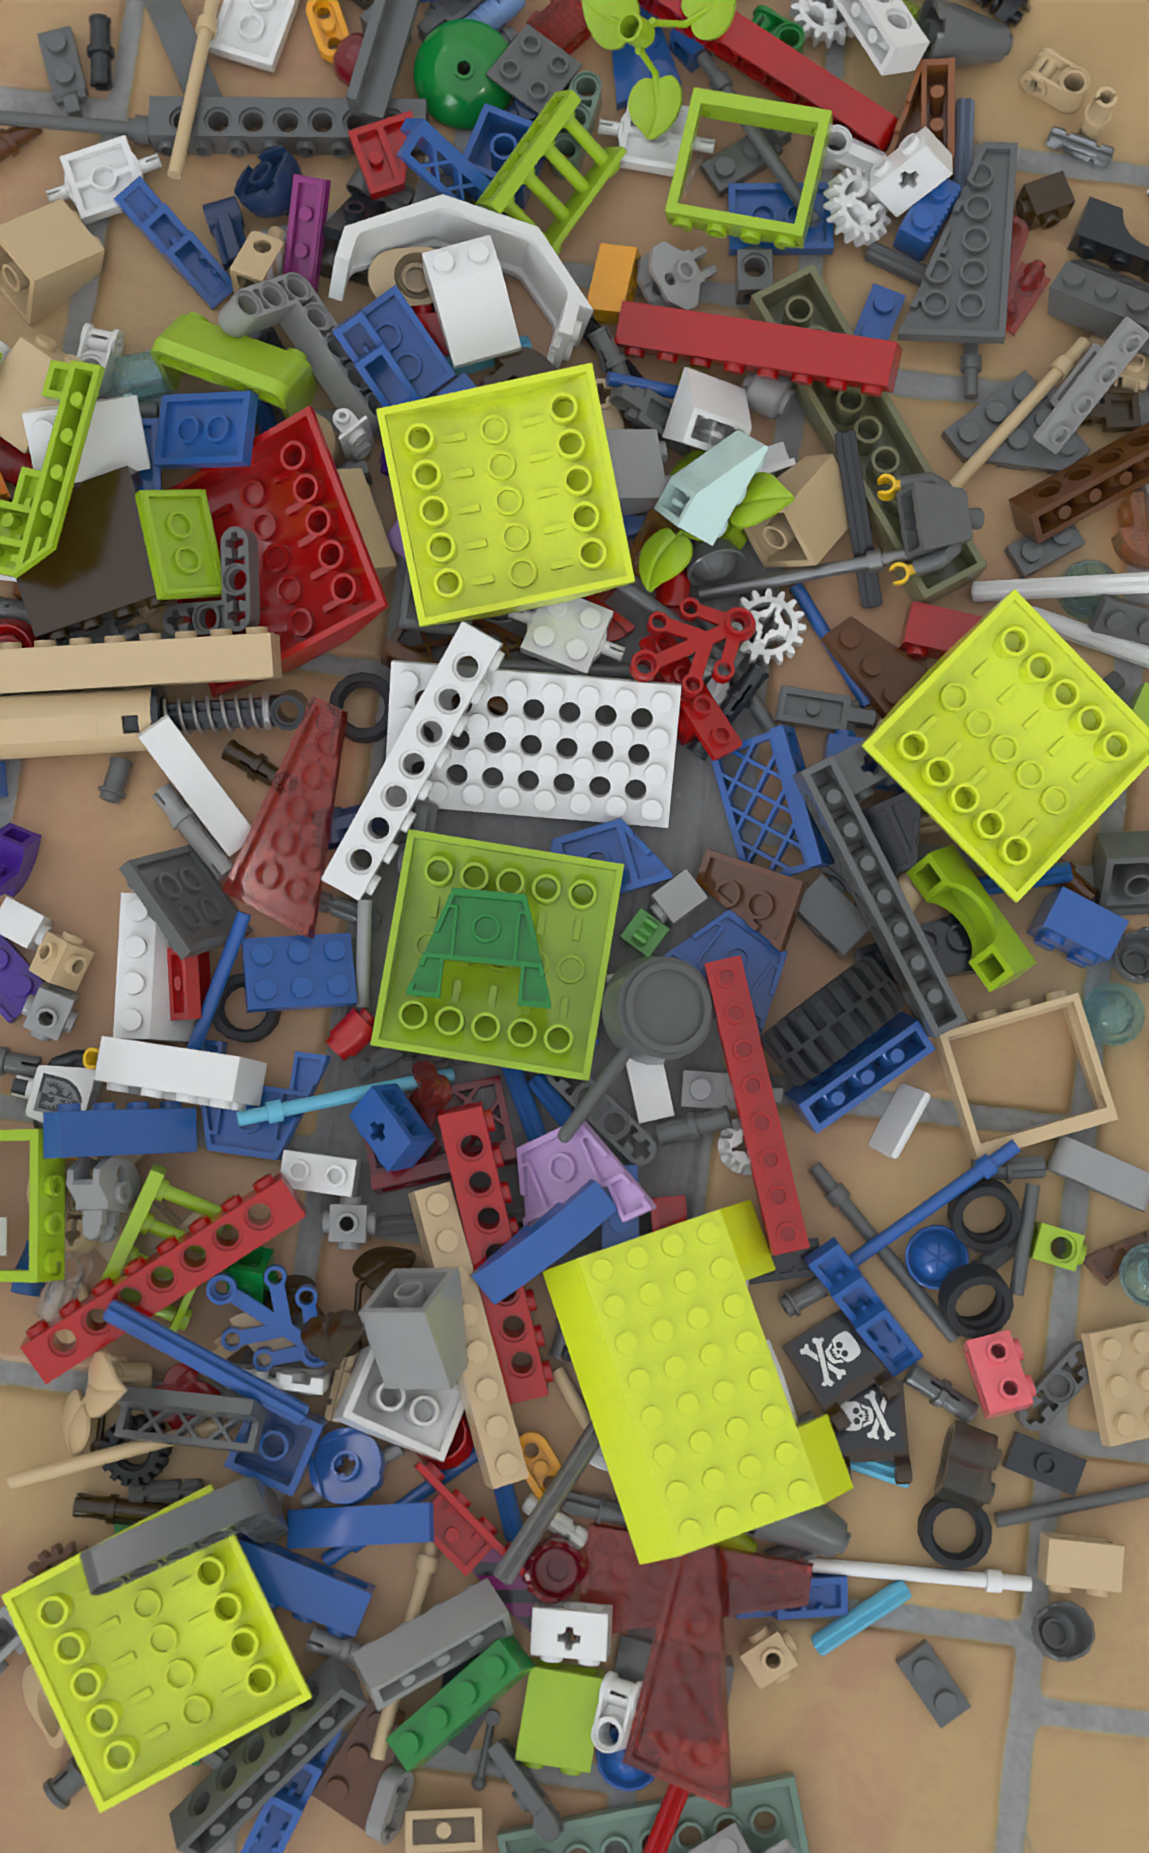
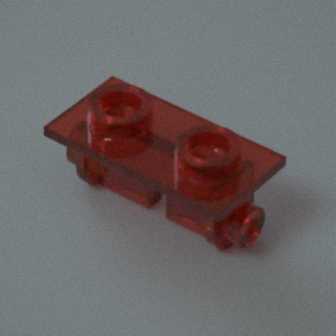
M1035 259L1028 264L1021 262L1009 280L1006 332L1012 336L1015 335L1051 281L1050 278L1045 276L1044 270L1046 265L1041 260Z

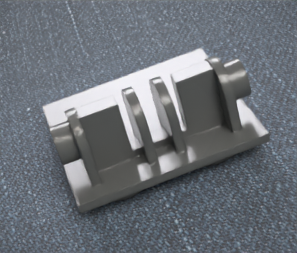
M526 24L489 69L486 77L539 115L554 92L569 90L573 77L583 64L529 24Z

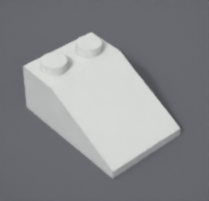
M491 235L422 253L424 277L454 369L521 351L522 347L504 277Z
M137 395L96 401L74 483L94 478L124 466H129L136 471L151 469ZM59 405L30 408L22 413L33 469L40 471L42 469Z
M371 1346L362 1348L332 1419L371 1436L444 1462L463 1414L464 1405L457 1383L452 1390L444 1391L436 1389H386Z

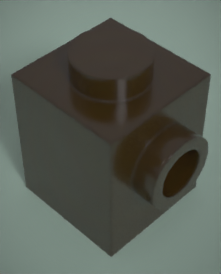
M1062 170L1025 183L1015 206L1019 219L1025 221L1028 231L1040 227L1042 230H1047L1056 226L1061 220L1066 219L1076 201Z

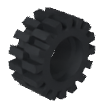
M145 1414L131 1415L127 1430L137 1431L150 1420L145 1417ZM117 1423L105 1433L106 1437L101 1440L100 1447H103V1449L125 1442L126 1439H118L114 1436ZM163 1423L160 1424L163 1430L166 1429ZM155 1428L150 1431L152 1433H157ZM172 1446L149 1452L147 1460L141 1464H133L123 1459L105 1464L102 1468L104 1472L107 1470L111 1472L112 1475L109 1478L113 1481L121 1480L120 1485L127 1486L133 1483V1487L140 1486L142 1483H148L168 1465L170 1461L168 1456L172 1453Z

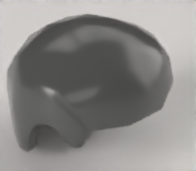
M1146 926L1137 931L1123 934L1112 954V965L1120 977L1135 984L1149 983V927Z
M1058 1601L1042 1607L1033 1618L1031 1626L1033 1640L1044 1656L1057 1662H1070L1087 1655L1095 1639L1094 1623L1083 1607L1071 1601Z

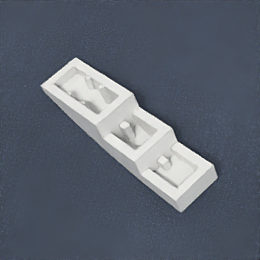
M167 714L137 735L229 857L258 836L207 765Z
M614 974L606 975L607 983ZM629 1059L626 1063V1070L638 1122L644 1123L674 1116L664 1064L646 1065Z

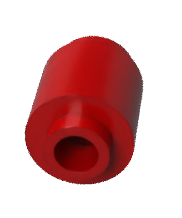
M684 568L674 578L655 588L654 598L677 615L681 601L690 597L691 583L687 579V568ZM689 605L684 606L685 612L689 613Z
M353 1007L329 1031L330 1036L325 1042L344 1061L351 1055L355 1057L371 1041L375 1017L364 1007L360 1011Z

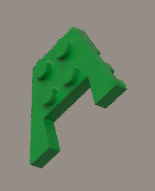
M452 888L426 950L423 952L416 972L407 987L406 995L441 999L444 961L446 960L521 968L518 1006L551 1009V999L527 895Z

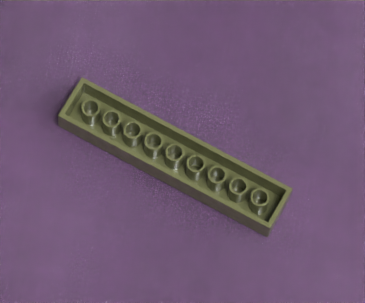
M814 264L751 295L748 315L751 320L854 335ZM813 381L812 386L793 383L798 403L827 454H833L837 463L835 434L844 430H855L871 531L883 552L904 548L896 495L888 501L880 500L877 497V492L881 490L887 491L892 486L889 484L878 485L877 479L885 473L891 474L896 480H899L902 475L933 471L889 394L882 392V397L868 396L860 393L861 388L847 386V391H836L826 388L825 382ZM970 540L962 545L961 553L944 568L919 577L916 574L911 575L903 587L911 601L930 604L978 579L987 567V564L973 540ZM903 569L894 570L899 580L904 579L906 573Z

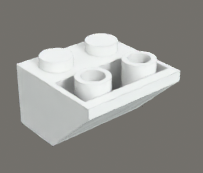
M684 367L662 437L707 452L737 430L749 436L752 425L746 389Z

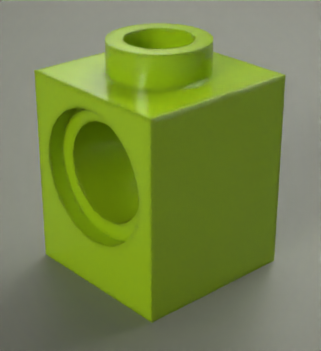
M1035 1221L1030 1258L1076 1271L1077 1265L1083 1263L1086 1255L1087 1245L1083 1243L1085 1235ZM1057 1237L1062 1238L1065 1243V1250L1059 1257L1053 1256L1050 1249L1052 1241Z

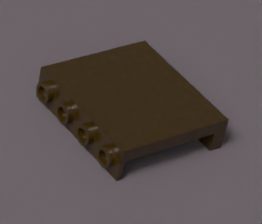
M124 466L73 485L56 550L16 578L35 637L45 640H56V643L69 639L71 637L70 632L82 629L83 632L93 631L104 626L102 621L114 617L115 620L128 619L135 616V610L148 606L149 609H155L170 603L169 599L157 600L134 495L139 491L138 487L143 486L138 471L129 466Z

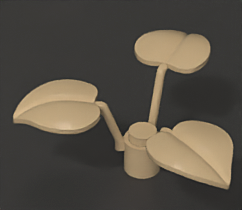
M82 1283L73 1299L77 1297L79 1301H82L89 1296L87 1284ZM90 1310L89 1316L93 1320V1313ZM66 1330L68 1343L74 1342L76 1340L75 1335L71 1331ZM102 1349L94 1353L95 1355L88 1369V1386L84 1398L80 1389H74L69 1394L63 1408V1436L72 1456H77L85 1447L90 1434L91 1418H98L106 1413L127 1391L124 1385L143 1388L151 1387L152 1368L150 1363L127 1362V1356H118Z

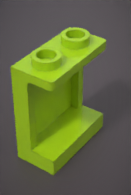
M531 1656V1660L536 1667L528 1674L515 1760L522 1761V1765L532 1769H543L544 1765L557 1767L560 1772L571 1776H579L581 1772L590 1773L595 1746L591 1738V1730L598 1707L599 1691L605 1676V1669L566 1662H545L540 1658Z

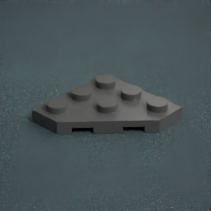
M1026 370L945 429L941 437L962 463H966L1032 391L1037 383ZM1045 396L985 463L996 464L999 468L1026 471V469L1046 471V474L1054 475L1086 457L1091 450L1076 431L1057 454H1054L1033 438L1035 432L1055 408L1049 402L1050 399Z

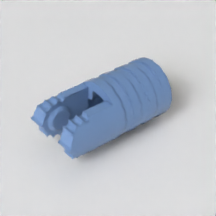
M485 0L484 3L480 4L477 9L473 10L463 19L481 21L499 32L519 11L521 12V9L526 5L525 0Z

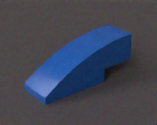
M361 308L332 329V333L383 407L421 399Z

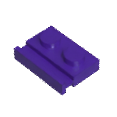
M0 935V1014L8 1023L13 1024L16 1018L21 1015L29 995L36 996L39 987L45 980L29 971L31 964L8 938Z

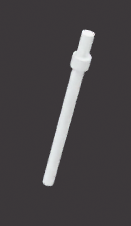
M817 1557L806 1560V1572L980 1587L984 1588L985 1592L1001 1593L1002 1590L1032 1591L1031 1576L1003 1574L1002 1570L986 1568L984 1572Z

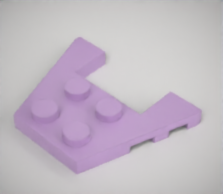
M586 1121L583 1122L572 1139L567 1143H562L558 1139L557 1134L561 1129L560 1127L516 1148L520 1196L524 1195L526 1216L523 1218V1227L525 1225L531 1227L558 1202L565 1203L590 1179L596 1180L602 1189L608 1187L622 1222L629 1221L656 1209L652 1199Z

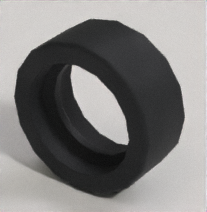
M359 672L348 675L337 683L330 696L329 710L333 723L343 736L353 742L367 744L379 741L387 735L390 686L386 680L376 674ZM355 689H373L384 700V715L373 727L365 729L355 727L344 716V701L348 694Z
M243 973L231 975L227 980L212 1022L216 1029L228 1039L243 1043L260 1041L270 1035L279 1024L282 1011L266 1012L262 1022L252 1029L243 1030L233 1026L225 1015V1003L233 991L244 987Z
M986 1178L981 1179L948 1203L947 1217L955 1236L966 1247L978 1252H993L1004 1248L1016 1237L1021 1227L1022 1213L1016 1198L1002 1182L992 1178L988 1180ZM982 1196L997 1197L1004 1204L1006 1210L1002 1223L994 1230L985 1233L970 1231L963 1222V1212L966 1206L974 1199Z
M971 1263L961 1265L947 1275L941 1283L938 1292L939 1308L955 1332L968 1338H979L994 1334L1002 1329L1010 1319L1014 1307L1011 1290L998 1271L986 1264ZM984 1284L994 1288L996 1291L994 1300L982 1313L967 1317L959 1315L955 1310L960 1296L971 1287Z
M945 1492L934 1496L923 1506L918 1517L917 1534L922 1547L937 1563L949 1569H966L976 1565L986 1556L992 1543V1526L987 1513L972 1498L961 1493ZM950 1508H960L968 1512L976 1525V1537L973 1544L959 1553L941 1549L933 1536V1524L936 1517L942 1511Z

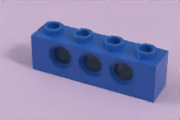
M900 1011L875 1033L826 1070L801 1086L795 1085L785 1092L784 1095L801 1122L818 1134L933 1052L935 1048L919 1021Z

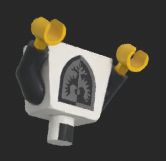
M99 1048L75 1049L52 1057L48 1065H39L37 1067L34 1078L16 1075L12 1083L11 1095L28 1100L25 1115L33 1119V1127L35 1129H43V1113L58 1111L57 1104L81 1103V1111L92 1110V1103L98 1102L103 1083L102 1081L94 1080ZM67 1157V1158L76 1161L79 1157Z

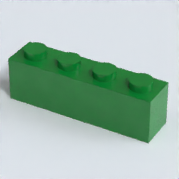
M514 1635L499 1638L389 1735L386 1741L407 1772L424 1766L536 1667Z

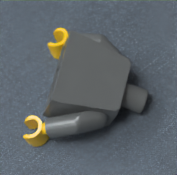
M933 472L902 475L899 480H896L891 474L885 473L877 479L878 485L889 484L892 486L887 491L881 490L877 492V497L880 500L888 501L896 495L906 560H912V564L906 565L902 562H896L889 568V572L900 568L906 573L904 579L892 583L895 586L906 584L911 575L916 574L919 577L944 568L961 553L962 545L972 540V530H979L984 525L985 515L981 508H969L967 492L963 488L952 487L951 483Z

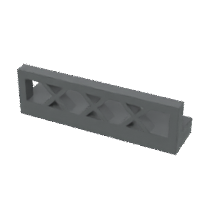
M374 0L346 95L352 115L376 122L386 119L421 0Z
M125 1385L124 1387L127 1391L116 1402L121 1406L114 1436L118 1439L256 1455L267 1411L265 1407L254 1399ZM132 1409L144 1411L150 1420L137 1431L127 1430ZM153 1412H160L157 1416L153 1414ZM178 1414L184 1425L172 1435L165 1434L160 1423L170 1415ZM187 1416H195V1417L192 1418V1419L189 1421V1419H188ZM206 1418H213L219 1429L206 1439L200 1438L194 1427ZM221 1419L230 1421L224 1424ZM241 1422L252 1423L248 1443L235 1442L229 1431ZM155 1428L157 1433H152L150 1431ZM189 1432L192 1437H187L184 1435ZM224 1436L227 1441H222L219 1439Z

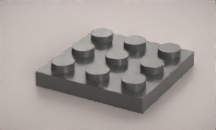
M190 845L131 859L119 868L127 880L130 889L136 893L147 909L149 917L158 925L167 938L170 947L178 954L181 960L225 945L238 908ZM249 924L243 938L253 931Z

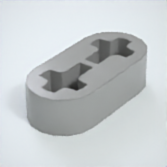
M393 1764L384 1771L378 1783L366 1823V1834L383 1845L390 1844L401 1828L414 1784L412 1772H407L406 1769Z

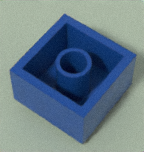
M485 103L463 155L492 181L533 121ZM545 156L541 157L534 166V174L537 177L546 160ZM525 184L521 185L514 195V202L521 209H525L532 193Z
M1061 887L1044 897L1026 933L1034 937L1033 942L1039 947L1048 951H1053L1055 948L1067 954L1065 959L1078 967L1086 968L1087 965L1091 967L1110 960L1129 921L1065 887Z
M267 1409L257 1455L229 1452L224 1467L247 1477H256L265 1485L293 1497L302 1483L309 1467L310 1459L315 1453L328 1420L321 1415L309 1411L305 1420L300 1425H296ZM242 1423L235 1442L248 1443L252 1423Z

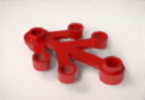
M687 597L683 599L678 607L680 619L685 622H693L699 618L716 625V627L707 631L671 619L664 612H653L646 624L647 630L651 635L662 636L667 633L685 641L657 654L650 650L638 651L633 656L629 665L631 676L639 682H650L656 677L659 669L694 654L689 673L681 682V693L687 698H695L700 694L704 686L702 677L712 646L725 640L721 660H718L713 666L711 676L717 683H728L735 673L733 664L740 643L748 641L756 629L755 618L746 608L734 607L726 612H722L700 604L695 598ZM689 605L694 608L695 613L688 614L683 607ZM658 619L663 622L664 627L657 628L653 625L652 621ZM731 623H740L743 630L738 631L734 629ZM641 664L646 665L649 668V673L643 674L639 672L637 666ZM717 668H726L729 672V675H720L718 673ZM692 681L696 683L698 689L694 691L688 689L686 682Z

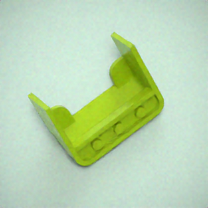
M189 312L188 315L180 314L155 339L150 351L156 366L170 390L176 392L183 373H187L233 391L251 390L259 395L258 400L280 407L285 419L311 406L318 389L312 366L307 361V356L303 352L294 348L284 350L248 336L232 337L225 333L221 326L210 323L204 316L196 312Z

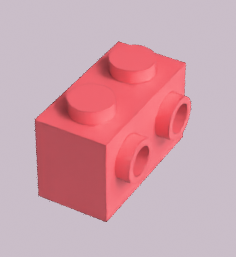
M1010 1330L965 1342L962 1347L985 1420L1028 1409L1034 1403L1032 1397H1036L1035 1386L1029 1374L1024 1375L1020 1361L1024 1360L1023 1350L1017 1338L1012 1339Z

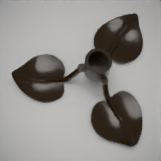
M382 1246L370 1249L359 1256L352 1267L354 1276L359 1278L355 1286L354 1311L340 1310L336 1313L331 1311L328 1315H324L316 1303L318 1316H314L306 1321L300 1331V1337L304 1346L314 1356L336 1368L340 1366L344 1357L356 1354L362 1347L360 1336L365 1327L358 1313L361 1310L363 1287L367 1285L371 1290H376L393 1268H411L416 1260V1253L405 1248ZM288 1275L284 1283L291 1318L302 1312V1308L295 1301L297 1289L303 1284H311L317 1289L316 1282L307 1276ZM305 1290L299 1295L303 1302L313 1300L311 1298L313 1296L311 1291ZM268 1292L263 1304L274 1311L271 1293Z

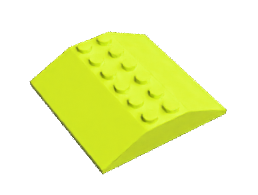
M592 363L376 409L420 627L511 614L564 603L635 583Z
M1015 589L962 636L919 679L861 745L1014 902H1018L1149 765V727Z
M212 1483L103 1541L215 1491ZM236 1534L105 1594L95 1596L90 1594L79 1557L82 1553L80 1552L1 1595L99 1813L312 1698L311 1691Z

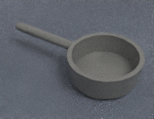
M645 956L627 962L612 976L603 995L602 1017L606 1032L618 1051L559 1130L557 1135L562 1143H567L572 1139L629 1059L646 1065H663L690 1054L704 1042L713 1024L714 1002L707 981L691 964L674 957Z

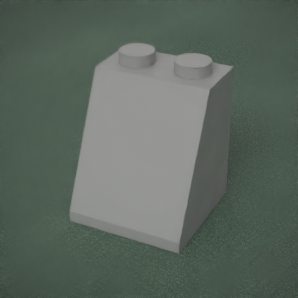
M605 429L622 516L656 511L654 507L671 479V474L665 475L663 463L668 462L665 441H659L657 429Z
M458 1267L393 1268L358 1312L362 1323H364V1329L386 1389L452 1390L468 1366L461 1281Z

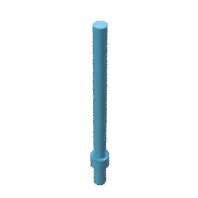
M449 1067L281 1102L280 1099L265 1102V1106L238 1111L236 1116L239 1126L267 1120L271 1124L284 1121L286 1116L358 1102L371 1086L397 1083L401 1090L405 1092L455 1081L453 1068Z

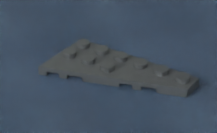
M982 142L966 178L964 188L954 205L952 215L943 230L924 273L922 283L912 300L907 317L901 325L897 340L1004 344L1018 143Z

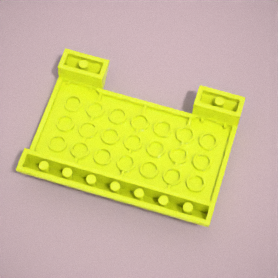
M751 1199L542 1271L640 1565L690 1553L823 1505L854 1488L828 1414L795 1424L745 1282L776 1270Z

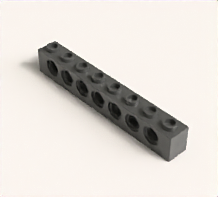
M149 96L148 137L155 153H161L165 156L172 155L184 96ZM199 97L187 153H195L203 157L211 156L212 154H230L235 157H243L247 154H261L273 146L281 145L289 153L297 154L301 157L310 158L315 155H333L338 158H346L350 155H355L349 141L348 131L376 121L352 115L346 98ZM392 98L386 118L411 110L413 118H424L429 123L426 99ZM226 126L222 131H215L218 127ZM253 127H261L258 131H249ZM288 127H296L291 132H284ZM323 127L330 128L326 132H318V130ZM416 145L410 154L414 158L426 156Z
M834 755L792 775L914 1018L919 1021L927 1036L933 1038L968 1021Z

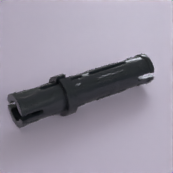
M751 662L749 668L733 688L730 686L727 689L726 693L728 695L719 706L731 725L744 708L748 709L751 706L752 702L750 700L765 680L770 677L767 672ZM697 736L686 747L701 760H706L708 753Z

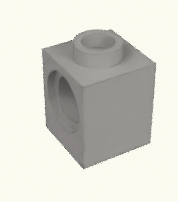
M685 869L651 895L650 899L654 904L650 906V909L662 924L667 921L673 927L704 904L708 896L688 870Z

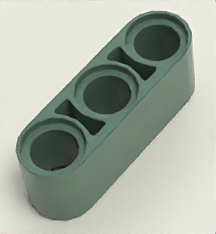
M582 71L574 76L569 90H573L581 99V102L574 110L576 113L575 118L592 136L601 109L602 83L599 76L594 72ZM587 92L593 95L589 97H583L580 94ZM563 128L554 138L555 146L562 154L572 156L568 161L579 171L586 151ZM550 162L551 172L557 178L566 180Z

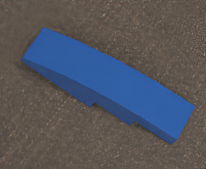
M140 175L113 199L143 236L211 309H214L233 292L231 277L195 234L184 226L166 203L163 204Z
M590 1179L565 1203L558 1202L531 1227L525 1225L470 1276L492 1304L495 1305L556 1262L593 1232L618 1208L598 1182Z
M835 1237L804 1257L807 1265L827 1288L832 1299L849 1318L855 1330L893 1377L924 1357L907 1331Z
M433 1502L287 1510V1527L289 1530L287 1532V1549L434 1542Z
M765 1573L756 1577H751L750 1574L691 1576L692 1615L696 1618L733 1616L736 1619L774 1617L777 1620L848 1615L847 1576Z
M343 1728L263 1805L240 1853H283Z

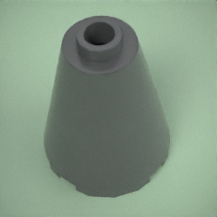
M925 0L919 11L916 22L930 42L921 59L955 57V68L1001 62L1012 49L1013 35L1006 24L952 1Z
M826 1504L744 1533L754 1538L831 1558L837 1552L842 1554L851 1538V1533L847 1532L848 1523Z

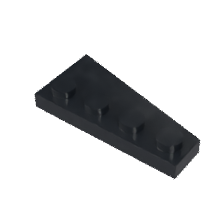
M952 913L931 923L926 922L920 925L946 977L976 974L969 964L972 955L969 935L961 922ZM876 942L854 951V962H857L864 956L874 958L893 984H897Z

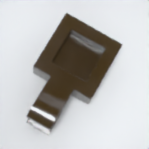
M1105 393L1100 399V404L1095 405L1079 427L1090 426L1100 422L1102 423V432H1132L1141 427L1138 393Z

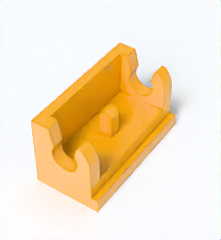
M600 243L587 301L593 309L592 314H595L594 319L598 323L617 326L622 300L635 301L638 288L636 281L638 259L641 258L637 247Z

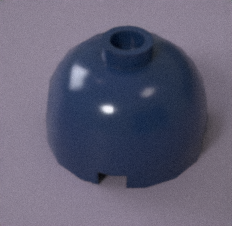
M281 145L273 146L257 156L261 162L254 169L248 165L243 170L234 189V193L240 203L254 215L264 219L279 218L283 215L289 216L294 174L303 175L300 165L291 153Z

